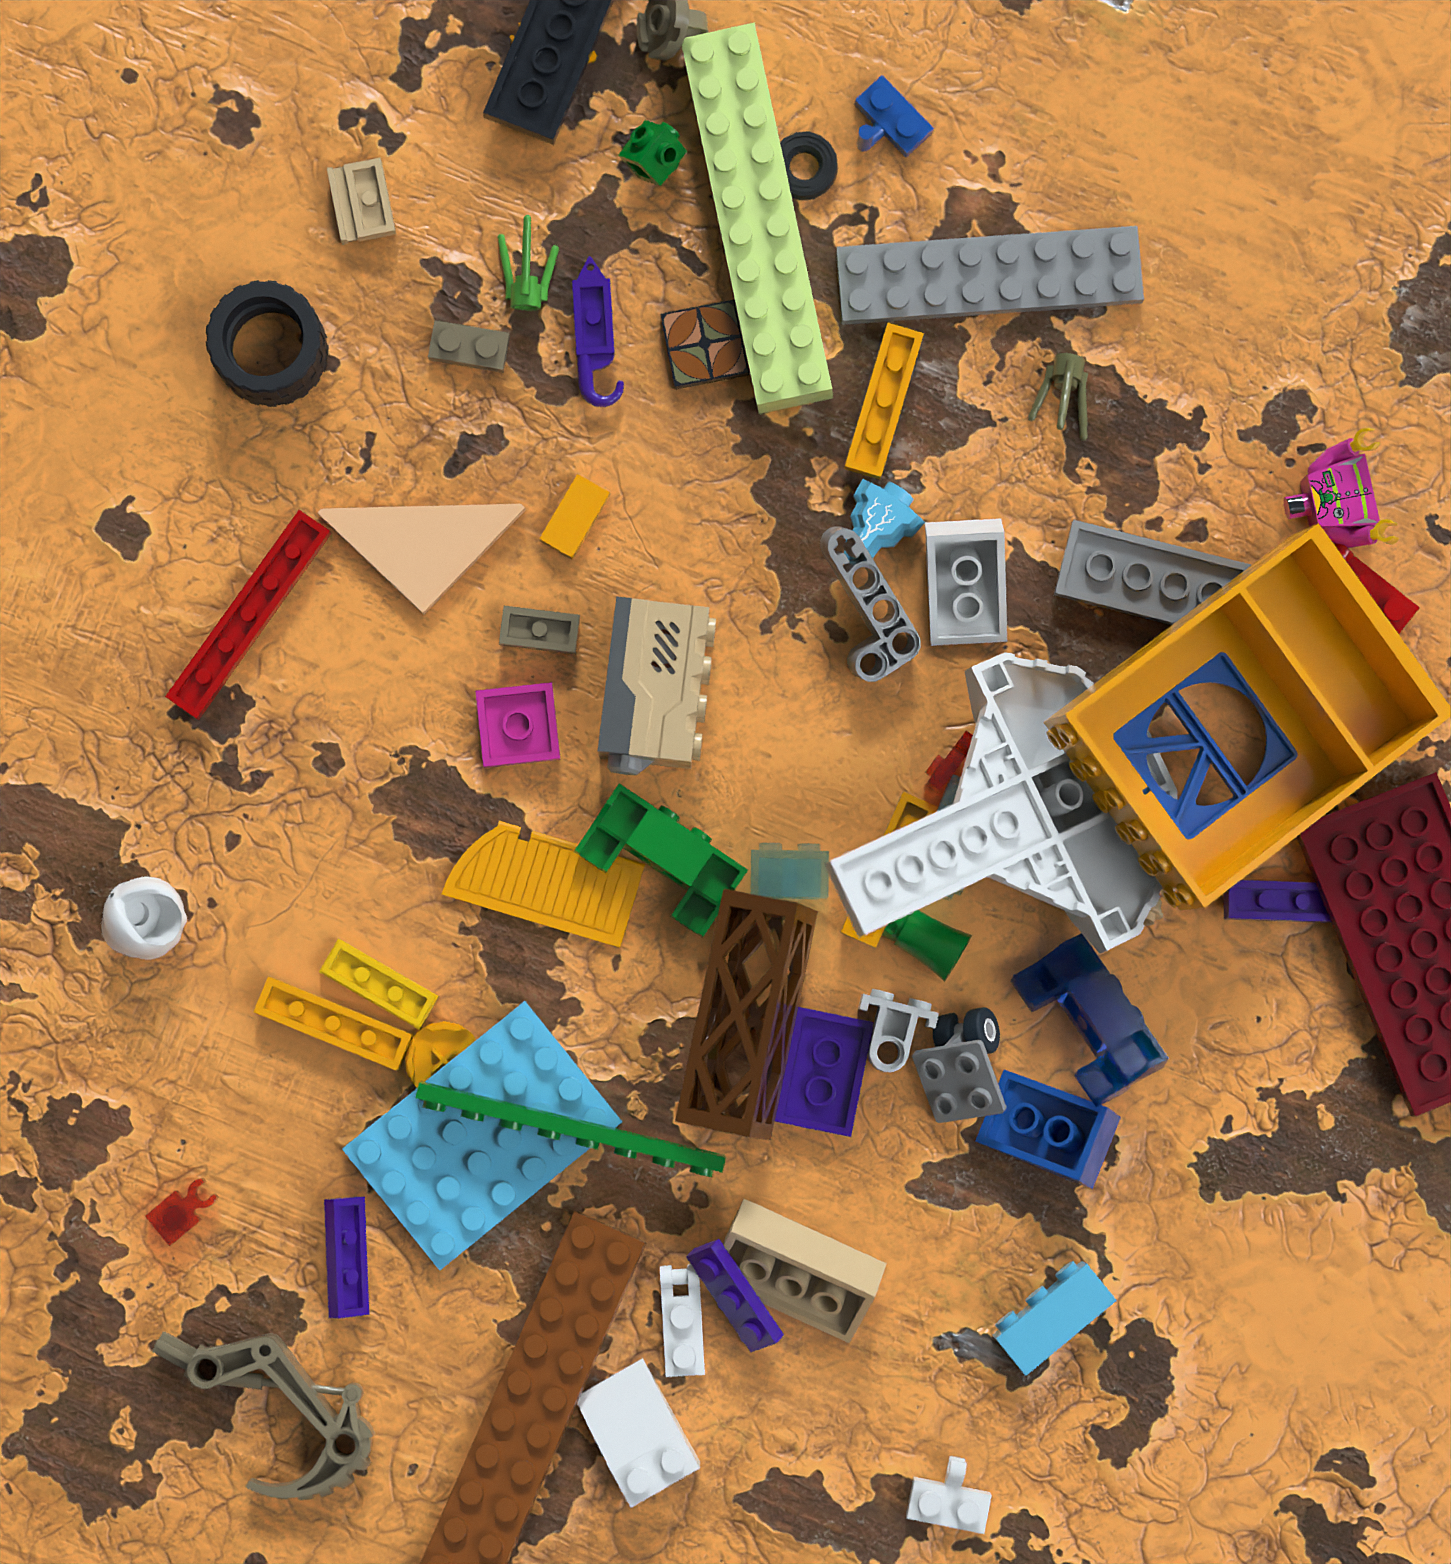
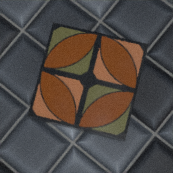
M735 299L660 314L675 390L749 376Z

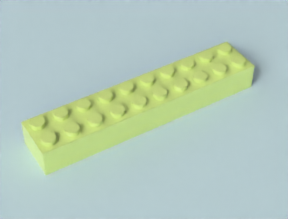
M755 22L686 37L682 43V50L759 414L832 399L831 380Z

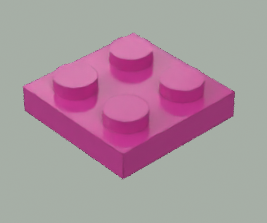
M552 682L475 691L484 768L561 760Z

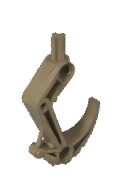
M163 1331L155 1343L152 1352L185 1370L183 1376L187 1377L196 1387L205 1389L216 1385H226L262 1390L263 1386L280 1388L327 1440L315 1466L302 1477L286 1483H267L252 1477L245 1488L279 1499L298 1498L299 1500L313 1499L316 1494L322 1497L333 1494L334 1487L336 1486L340 1488L349 1486L355 1481L353 1473L356 1469L366 1470L371 1463L369 1454L372 1449V1437L375 1435V1431L368 1420L362 1417L358 1402L364 1394L362 1386L356 1382L348 1384L345 1388L316 1385L278 1335L269 1333L229 1344L209 1347L200 1345L196 1349ZM202 1359H210L217 1366V1373L214 1378L208 1379L201 1375L199 1364ZM262 1369L271 1379L264 1378V1374L251 1373V1371ZM323 1394L342 1396L344 1402L339 1414H337ZM340 1434L350 1435L355 1441V1451L348 1454L342 1453L336 1446L337 1436Z

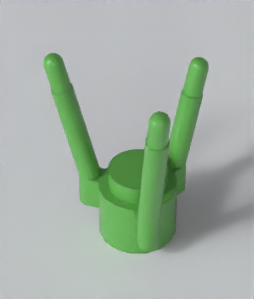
M525 215L523 218L521 275L515 277V283L513 281L508 248L503 234L498 235V244L506 284L505 299L511 300L510 307L513 309L532 311L539 310L541 308V301L546 302L548 299V287L559 248L557 245L552 246L541 284H538V277L530 276L531 217Z

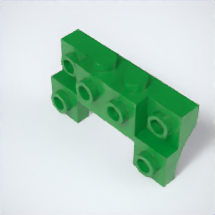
M619 783L574 852L604 873H607L624 848L687 891L670 917L703 938L718 916L723 889L735 891L748 869L710 844L712 839L706 833L696 827H693L691 831L678 823L680 817L676 813L662 805L659 809L655 808Z

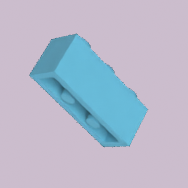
M1074 1261L1069 1262L1056 1273L1055 1276L1058 1281L1047 1290L1044 1286L1036 1289L1025 1299L1028 1305L1017 1315L1014 1311H1010L995 1324L998 1330L992 1336L1024 1375H1028L1117 1301L1087 1263L1081 1261L1076 1265Z

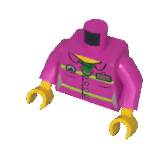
M1374 428L1358 430L1354 439L1349 438L1326 449L1309 465L1308 475L1300 481L1302 494L1284 497V510L1288 519L1307 516L1309 527L1319 523L1333 543L1345 545L1347 548L1375 544L1377 540L1390 545L1398 542V537L1390 536L1385 538L1384 531L1387 527L1397 526L1398 524L1390 519H1379L1366 455H1359V450L1373 451L1379 448L1380 442L1366 446L1363 440L1365 434L1374 431Z

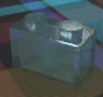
M759 843V850H751L750 894L775 899L827 900L829 874L824 864L829 862V851H820L821 844L802 843L797 844V850H782L781 843Z

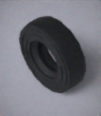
M809 131L795 132L780 142L791 197L800 201L813 200L825 194L834 184L838 172L837 155L832 145L821 135ZM799 153L812 154L819 163L818 172L810 179L802 180L796 178L790 171L789 165L792 158Z

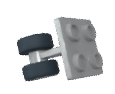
M982 1007L969 1010L964 1017L963 1023H959L956 1013L938 1016L936 1028L933 1029L935 1047L916 1050L912 1055L936 1122L943 1123L1002 1114L1006 1110V1104L987 1055L995 1052L1000 1042V1030L995 1015L990 1009Z

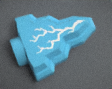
M862 479L853 495L857 504L850 515L854 527L852 531L860 537L872 558L881 548L894 547L903 537L912 538L925 524V521L909 507L914 500L913 497L903 488L892 482H888L884 488H881ZM844 549V554L847 556L849 561L852 559H856L854 557L848 556L847 552Z

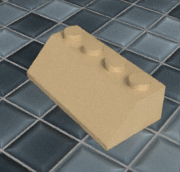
M743 1199L723 1242V1245L763 1304L848 1343L852 1340L876 1296L887 1264L746 1199Z

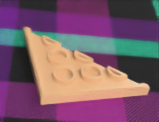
M522 504L323 508L317 513L425 615L526 509Z

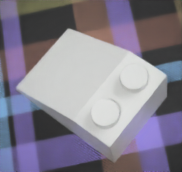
M982 519L925 523L931 646L1007 642L1005 537L1002 520Z
M643 1358L581 1393L577 1404L630 1507L637 1505L700 1468V1460Z

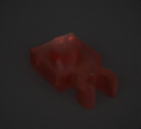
M965 731L945 759L938 754L925 771L930 776L925 786L936 794L940 792L967 756L973 736L970 732Z
M204 1178L197 1179L190 1184L185 1198L176 1190L145 1215L169 1246L177 1242L202 1221L195 1212L197 1209L210 1207L217 1202L219 1198L217 1194L211 1195L207 1200L199 1198L197 1192L199 1187L206 1182Z

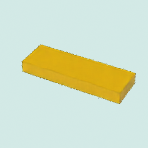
M339 938L319 970V973L418 1030L422 1028L440 997Z

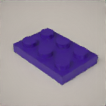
M798 1007L775 1122L851 1137L874 1022Z

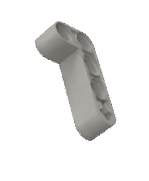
M832 527L827 529L820 539L821 551L872 636L856 645L849 652L847 665L853 675L868 682H876L913 659L921 648V640L860 537L850 529ZM838 537L847 540L843 547L848 556L856 559L849 561L844 553L834 550L838 546L836 540ZM864 567L868 572V580L865 585L857 588L853 583V575L857 569ZM885 600L888 611L883 618L876 620L873 616V607L878 601ZM904 632L907 636V644L903 650L895 652L892 641L898 633ZM868 653H873L875 656L874 668L868 672H862L860 668L862 657Z

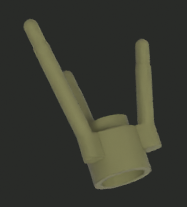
M1071 353L1055 355L1054 366L1049 365L1046 368L1044 381L1033 403L1028 420L1031 422L1035 420L1052 381H1054V387L1062 390L1057 420V429L1062 430L1067 416L1070 391H1074L1078 387L1080 439L1085 441L1087 439L1086 383L1088 373L1084 372L1085 359Z

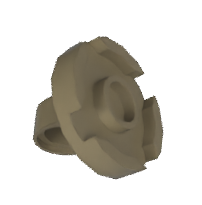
M649 0L645 13L638 12L636 35L641 51L648 52L650 54L648 57L652 59H670L680 50L686 37L708 33L707 14L702 11L689 9L688 0Z

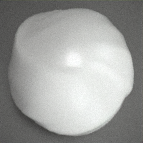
M140 877L117 885L109 894L103 909L102 936L108 946L118 953L129 957L151 960L164 956L180 941L183 928L187 923V915L184 911L180 895L169 883L159 878Z

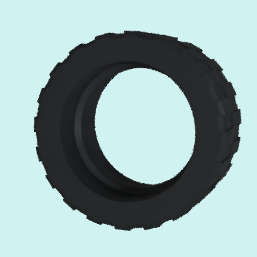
M257 280L233 288V291L227 295L225 294L219 300L220 302L216 308H213L209 324L206 326L207 341L205 343L213 367L228 388H231L241 399L244 398L252 404L277 407V405L294 403L293 401L300 397L303 398L314 386L316 387L327 366L326 359L327 355H329V346L326 342L327 335L313 306H310L308 300L301 293L299 294L293 287L279 284L277 281L259 282ZM280 313L290 316L299 325L303 335L302 348L295 361L285 370L268 376L248 374L241 369L233 355V344L242 326L261 314Z

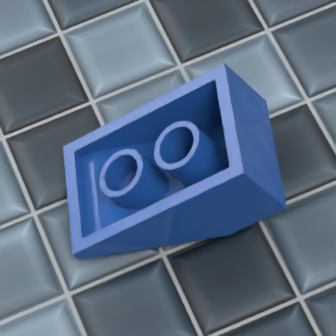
M1004 1069L998 1085L1006 1104V1110L1002 1114L985 1116L975 1141L1056 1176L1093 1189L1121 1117L1108 1107Z

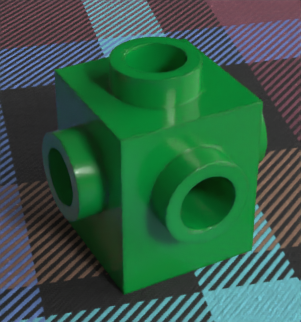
M644 120L632 132L630 140L618 156L639 179L661 186L668 176L678 168L679 162L687 153V149L678 141L680 135L672 126L665 122L659 125Z

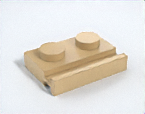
M381 158L343 165L344 167L334 169L332 167L327 168L340 239L343 245L357 240L360 242L396 235Z

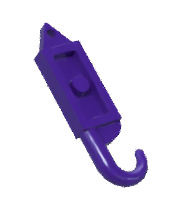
M589 256L577 280H572L578 386L581 396L587 403L595 407H608L620 399L624 390V382L622 380L617 381L614 392L608 396H601L594 390L593 371L608 367L614 360L615 350L610 278H605L592 257ZM589 266L594 267V269L591 271H589L587 268Z

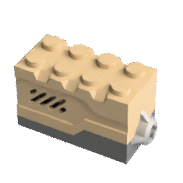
M616 596L597 750L600 759H608L607 768L610 772L638 775L649 765L691 769L692 760L700 761L702 734L696 733L697 722H705L707 695H700L701 684L709 685L712 657L705 656L706 646H714L716 619L709 618L710 607Z

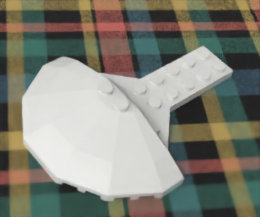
M1006 652L964 671L976 726L953 805L824 864L858 937L870 933L985 877H989L1064 910L1073 924L1100 954L1141 934L1145 926L1143 923L1150 909L1156 906L1161 897L1159 893L1162 889L1156 877L1149 876L1138 862L1140 855L1132 844L1127 845L1119 837L1115 830L1117 823L1109 812H1102L1092 798L1094 792L1088 783L1080 781L1074 775L1069 766V763L1072 761L1063 749L1058 750L1050 742L1046 734L1048 728L1043 722L1094 683L1085 677L1086 672L1077 666L1068 665L1063 667L1048 664L1047 660L1015 657V654ZM1148 730V731H1147V736H1148L1149 738H1152V736H1151V734H1150V732H1149V730ZM1160 753L1148 754L1146 761L1152 777L1162 790L1177 799L1178 790Z

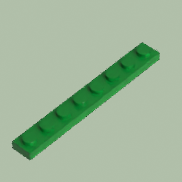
M424 1081L419 1082L415 1096L417 1099L424 1100L422 1107L445 1112L446 1106L462 1109L461 1117L483 1122L485 1115L499 1118V1126L522 1131L524 1124L538 1128L537 1135L550 1139L560 1140L561 1134L577 1137L576 1145L591 1149H598L599 1143L614 1146V1154L636 1159L639 1152L653 1156L651 1163L670 1168H674L676 1162L691 1165L689 1172L702 1176L712 1177L714 1171L723 1173L726 1161L724 1154Z

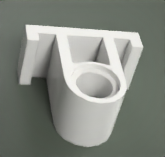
M872 989L870 995L861 994L858 1010L867 1011L869 1005L878 1007L867 1055L869 1062L875 1069L882 1072H894L905 1065L918 1017L927 1019L925 1027L936 1028L939 1013L930 1011L931 1003L909 998L908 1005L893 1001L894 994L877 989ZM886 1041L894 1043L898 1049V1057L891 1064L882 1063L877 1056L878 1047Z

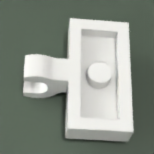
M949 1456L944 1483L913 1477L906 1517L907 1519L984 1534L992 1495L987 1491L963 1487L962 1483L967 1463L964 1458Z

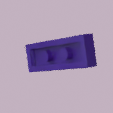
M1240 880L1224 892L1225 920L1332 922L1320 896L1317 884L1314 882Z
M365 1196L324 1199L328 1317L339 1319L369 1315Z
M720 1239L696 1247L686 1256L697 1276L703 1281L717 1302L718 1307L728 1318L741 1341L750 1352L774 1345L784 1336Z

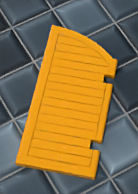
M499 821L497 827L481 836L464 852L453 867L441 893L444 896L620 948L645 864L617 856L607 873H604L574 852L578 846L576 843L536 831L531 832L530 840L527 842L518 839L521 827Z

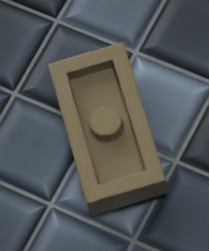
M434 320L428 359L429 361L504 373L510 334L508 332Z
M504 606L499 645L576 655L580 615Z

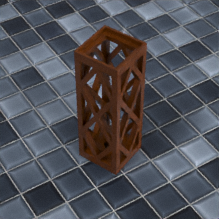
M723 889L675 1118L676 1122L749 1138L771 1140L818 911L796 902ZM757 922L760 931L745 946L747 932ZM774 930H776L780 942L778 951L772 936ZM764 942L772 967L752 988L744 963ZM729 954L727 963L725 957ZM737 980H739L744 994V998L739 1001L736 992ZM771 984L769 997L758 1007L756 1000ZM749 1009L751 1017L746 1021L744 1013ZM736 1023L738 1031L724 1046L726 1033ZM754 1028L759 1039L757 1052L750 1034ZM742 1042L751 1068L732 1088L724 1061ZM708 1054V1060H707V1062L705 1063L704 1058H705L706 1055ZM717 1077L724 1095L720 1103L715 1093ZM750 1085L749 1095L738 1106L736 1100ZM727 1110H729L730 1115H726L724 1113Z

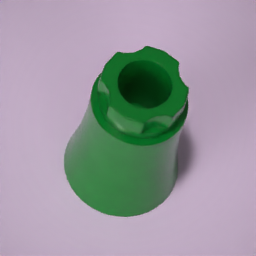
M916 910L888 923L882 933L886 938L895 941V946L926 965L944 982L972 937L971 934L952 928L920 910Z

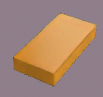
M577 474L541 534L539 541L573 560L609 499L610 492Z

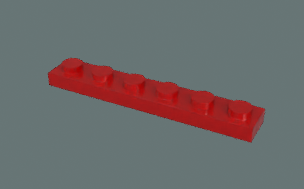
M301 510L296 512L165 697L196 719L199 720L331 536L330 530Z

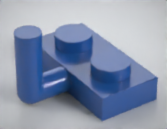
M883 75L855 99L854 105L873 123L872 127L870 125H863L859 129L857 148L860 151H868L885 136L906 158L933 133L934 128Z

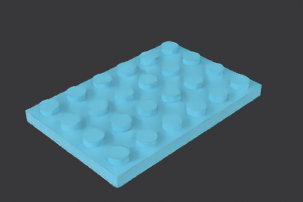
M526 1001L521 1003L425 1081L613 1128L622 1123L619 1116ZM417 1088L342 1148L439 1271L590 1149L576 1145L577 1137L561 1134L560 1140H555L537 1135L538 1128L524 1124L522 1131L499 1126V1118L485 1115L482 1122L461 1117L462 1109L446 1106L445 1112L422 1107L424 1100L415 1098Z

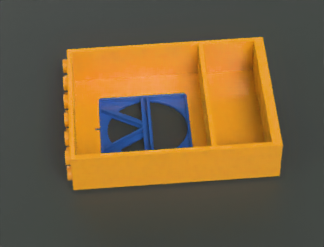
M1318 523L1288 537L1043 723L1048 728L1046 734L1050 742L1058 750L1063 749L1072 761L1069 763V766L1074 775L1080 781H1086L1093 790L1092 798L1102 812H1109L1117 823L1115 830L1119 837L1127 845L1132 844L1140 855L1138 858L1140 866L1149 876H1155L1163 887L1161 894L1167 903L1173 908L1177 907L1179 910L1205 908L1451 717V707ZM1199 683L1223 684L1238 690L1254 704L1264 724L1266 746L1261 766L1248 786L1243 782L1178 692L1179 690ZM1163 703H1167L1189 734L1149 738L1147 731L1156 711ZM1199 749L1180 798L1175 799L1160 788L1152 777L1146 756L1153 753ZM1211 764L1233 796L1218 804L1197 805L1196 798Z

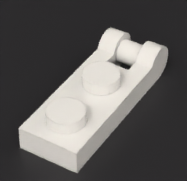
M687 1264L685 1269H672V1265L660 1266L666 1377L705 1375L700 1278L691 1264ZM688 1284L689 1295L673 1296V1285Z

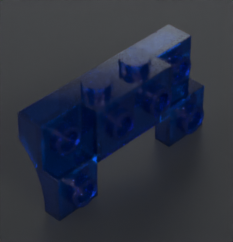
M1082 933L1064 941L1045 957L1013 975L1010 982L1031 1013L1057 1000L1097 1058L1078 1069L1074 1075L1095 1107L1127 1092L1132 1084L1161 1070L1167 1063L1169 1057L1146 1026L1143 1014L1138 1007L1130 1003L1123 992L1119 979L1115 975L1110 974Z

